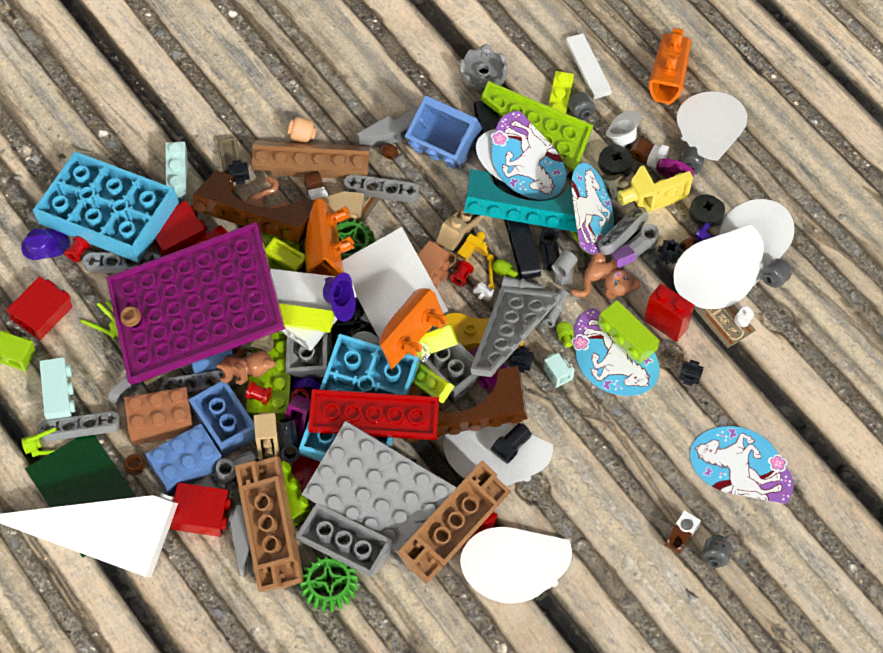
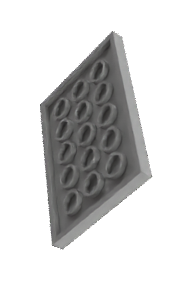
M345 421L302 495L316 504H321L391 539V549L398 552L449 495L454 492L456 486L348 421Z

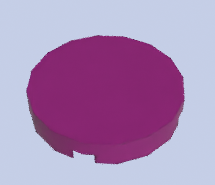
M667 158L659 159L657 162L656 171L667 179L674 177L678 173L688 171L694 177V170L685 163Z

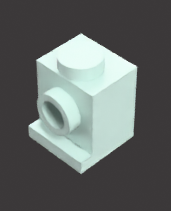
M552 353L544 360L543 370L555 388L573 379L575 369L573 367L570 368L565 358L562 359L559 353Z

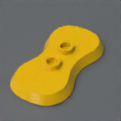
M462 313L444 315L447 317L446 325L452 324L458 342L468 352L480 345L489 318H473ZM524 341L518 346L517 349H519L520 346H523Z

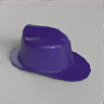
M36 228L31 230L24 238L21 250L23 255L31 260L57 257L64 254V251L69 248V239L66 234L56 230Z
M345 272L338 274L336 277L325 278L323 287V298L332 305L335 317L342 322L352 318L356 307L352 279Z

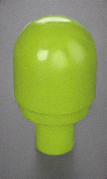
M498 259L493 263V271L499 276L504 277L505 275L515 279L518 278L519 273L513 270V266L509 262Z
M567 321L558 323L556 327L558 339L564 342L566 348H570L573 345L571 340L574 337L572 326Z

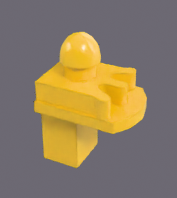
M480 231L476 234V237L470 234L457 252L458 257L467 262L474 251L487 256L488 246L486 242L482 241L485 239V233Z

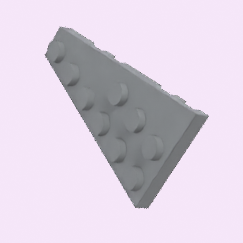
M502 286L470 368L471 375L492 377L561 299L560 293Z

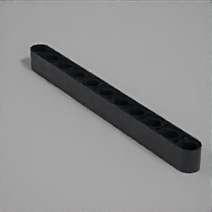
M482 100L475 101V116L482 126L480 134L482 135L489 130L496 129L500 121L498 113ZM492 175L494 184L500 190L521 199L519 193ZM504 219L520 279L541 277L540 263L529 224Z

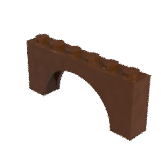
M217 170L193 194L194 211L241 226L257 222L261 232L298 244L306 236L308 219L314 200L303 197L298 202L284 207L268 208L248 204L233 194V175Z
M519 367L498 369L497 382L493 391L477 406L458 412L438 410L437 438L447 434L457 435L468 430L478 431L489 426L499 427L510 422L520 423L528 419ZM416 385L411 387L409 395L421 396ZM404 438L405 442L415 443L420 441V439Z

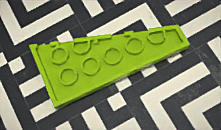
M487 82L480 100L502 117L513 111H521L555 148L562 158L564 166L573 173L577 165H579L594 125L495 83Z

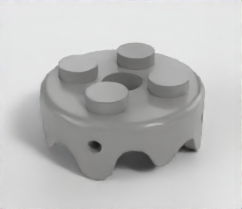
M484 44L477 50H469L465 58L461 59L460 75L463 82L469 88L484 92L488 81L499 86L504 83L507 76L508 63H506L502 53L497 54L493 52L490 45ZM479 70H487L488 73L482 74Z

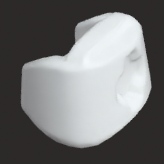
M479 282L473 288V293L478 296V299L489 302L493 298L494 289Z
M748 306L742 307L734 318L735 324L740 327H747L754 316L752 309Z

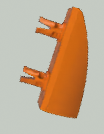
M680 28L673 29L672 34H663L649 80V90L656 103L661 102L669 105L680 96L683 90L692 41L689 37L683 36L684 31Z
M317 198L314 201L306 230V273L337 276L343 273L341 253L355 248L353 246L355 243L350 236L339 241L337 223L351 218L349 215L350 211L346 206L334 211L323 199Z
M421 288L415 290L393 315L383 330L379 345L391 370L407 353L417 357L416 352H422V345L417 342L433 326L443 329L441 324H447V317L444 316L437 297L431 289Z

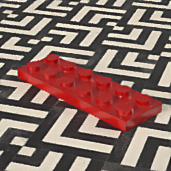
M312 389L308 432L338 434L344 422L348 421L375 437L437 440L439 397Z

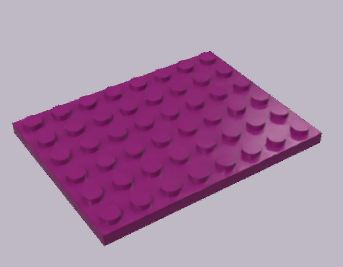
M257 222L106 277L127 379L131 385L286 329L260 227ZM135 307L140 311L141 319L138 324L127 327L121 322V312L124 308Z

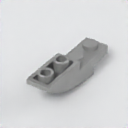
M420 106L414 107L405 115L398 116L394 121L390 116H387L384 119H379L372 126L363 128L357 133V144L377 147L406 139L405 135Z

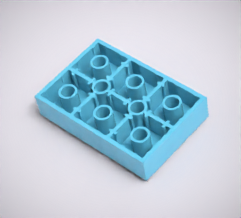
M75 151L35 206L33 212L38 223L71 237H82L89 244L139 263L178 205L179 200L175 189Z
M339 334L320 390L409 395L419 366V357L406 354L391 370L381 346ZM308 421L299 447L300 456L321 462L337 434L308 432ZM373 436L392 448L395 438Z

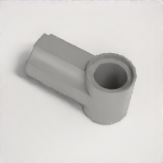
M646 224L642 227L641 232L625 245L628 244L634 250L637 258L647 249H652L656 246L659 230L653 224Z
M564 250L552 265L555 283L559 286L569 285L572 280L573 267L578 262L577 257L570 251Z
M250 450L232 459L225 458L219 460L216 464V477L219 483L228 485L237 478L236 465L257 461L253 452ZM229 470L230 472L224 474L221 471Z

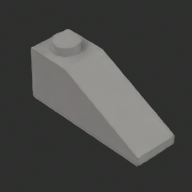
M237 505L235 512L231 511L228 523L231 524L239 574L244 577L251 557V550L243 508Z

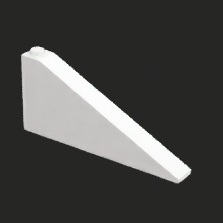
M270 269L279 303L333 311L332 305L323 298V287L325 278L336 276ZM353 285L354 296H355V298H356L357 295H356V293H355V290H354L355 287H354V285ZM334 317L333 324L337 321L336 317ZM285 326L286 329L280 331L309 351L314 348L326 333Z
M161 493L160 497L151 495L0 514V524L136 574L152 577L178 503L172 501L173 497Z

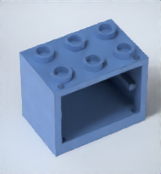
M425 95L405 138L409 142L408 145L412 146L411 149L421 154L424 151L433 160L439 161L441 159L446 162L447 166L453 169L457 167L463 169L482 130V126L477 118Z

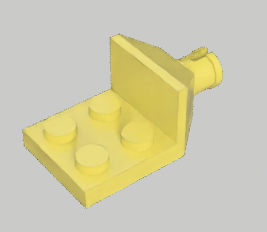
M643 165L631 180L630 187L617 191V197L622 206L634 201L637 206L644 207L647 211L651 212L687 199L693 176L690 171L678 173L674 177L666 180L661 179L654 184Z

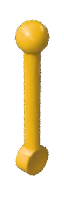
M489 254L487 256V261H489L488 286L495 291L496 287L493 284L494 256Z

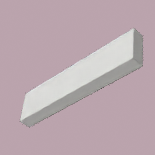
M584 34L566 38V44L593 99L611 95L612 90Z

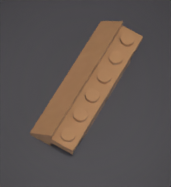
M255 140L252 145L251 170L271 171V175L297 177L319 172L321 178L345 179L351 174L368 176L370 146Z
M275 456L258 462L250 461L236 465L235 471L258 592L288 589L290 586L305 582L302 576L303 571L297 540L295 539L296 535L280 457Z
M483 460L397 552L408 571H413L426 585L511 492L496 477L498 474Z

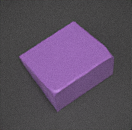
M628 244L610 254L618 268L636 261V254Z

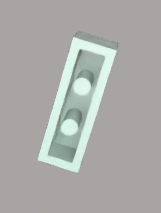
M168 142L166 143V186L175 189L179 203L185 200L188 203L186 143Z
M65 357L40 361L43 406L46 420L72 417V413L76 412L74 400H71L70 395L74 394L73 384L69 382V377H72L71 365L66 364Z

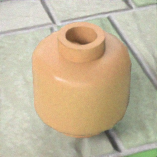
M296 117L294 120H290L287 134L290 135L289 137L293 141L308 143L310 139L314 140L317 129L313 128V121Z

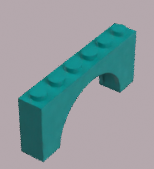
M470 169L464 207L465 213L577 232L572 187L566 186L565 192L555 199L546 201L525 200L500 190L492 182L490 172Z

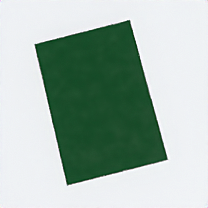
M95 435L77 437L55 450V452L25 468L50 508L136 497Z

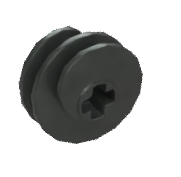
M607 146L599 155L598 166L606 175L624 174V178H626L631 173L633 158L631 153L622 146Z
M708 194L695 197L689 209L691 220L702 227L705 226L706 222L710 224V227L720 224L725 213L724 203L715 196Z

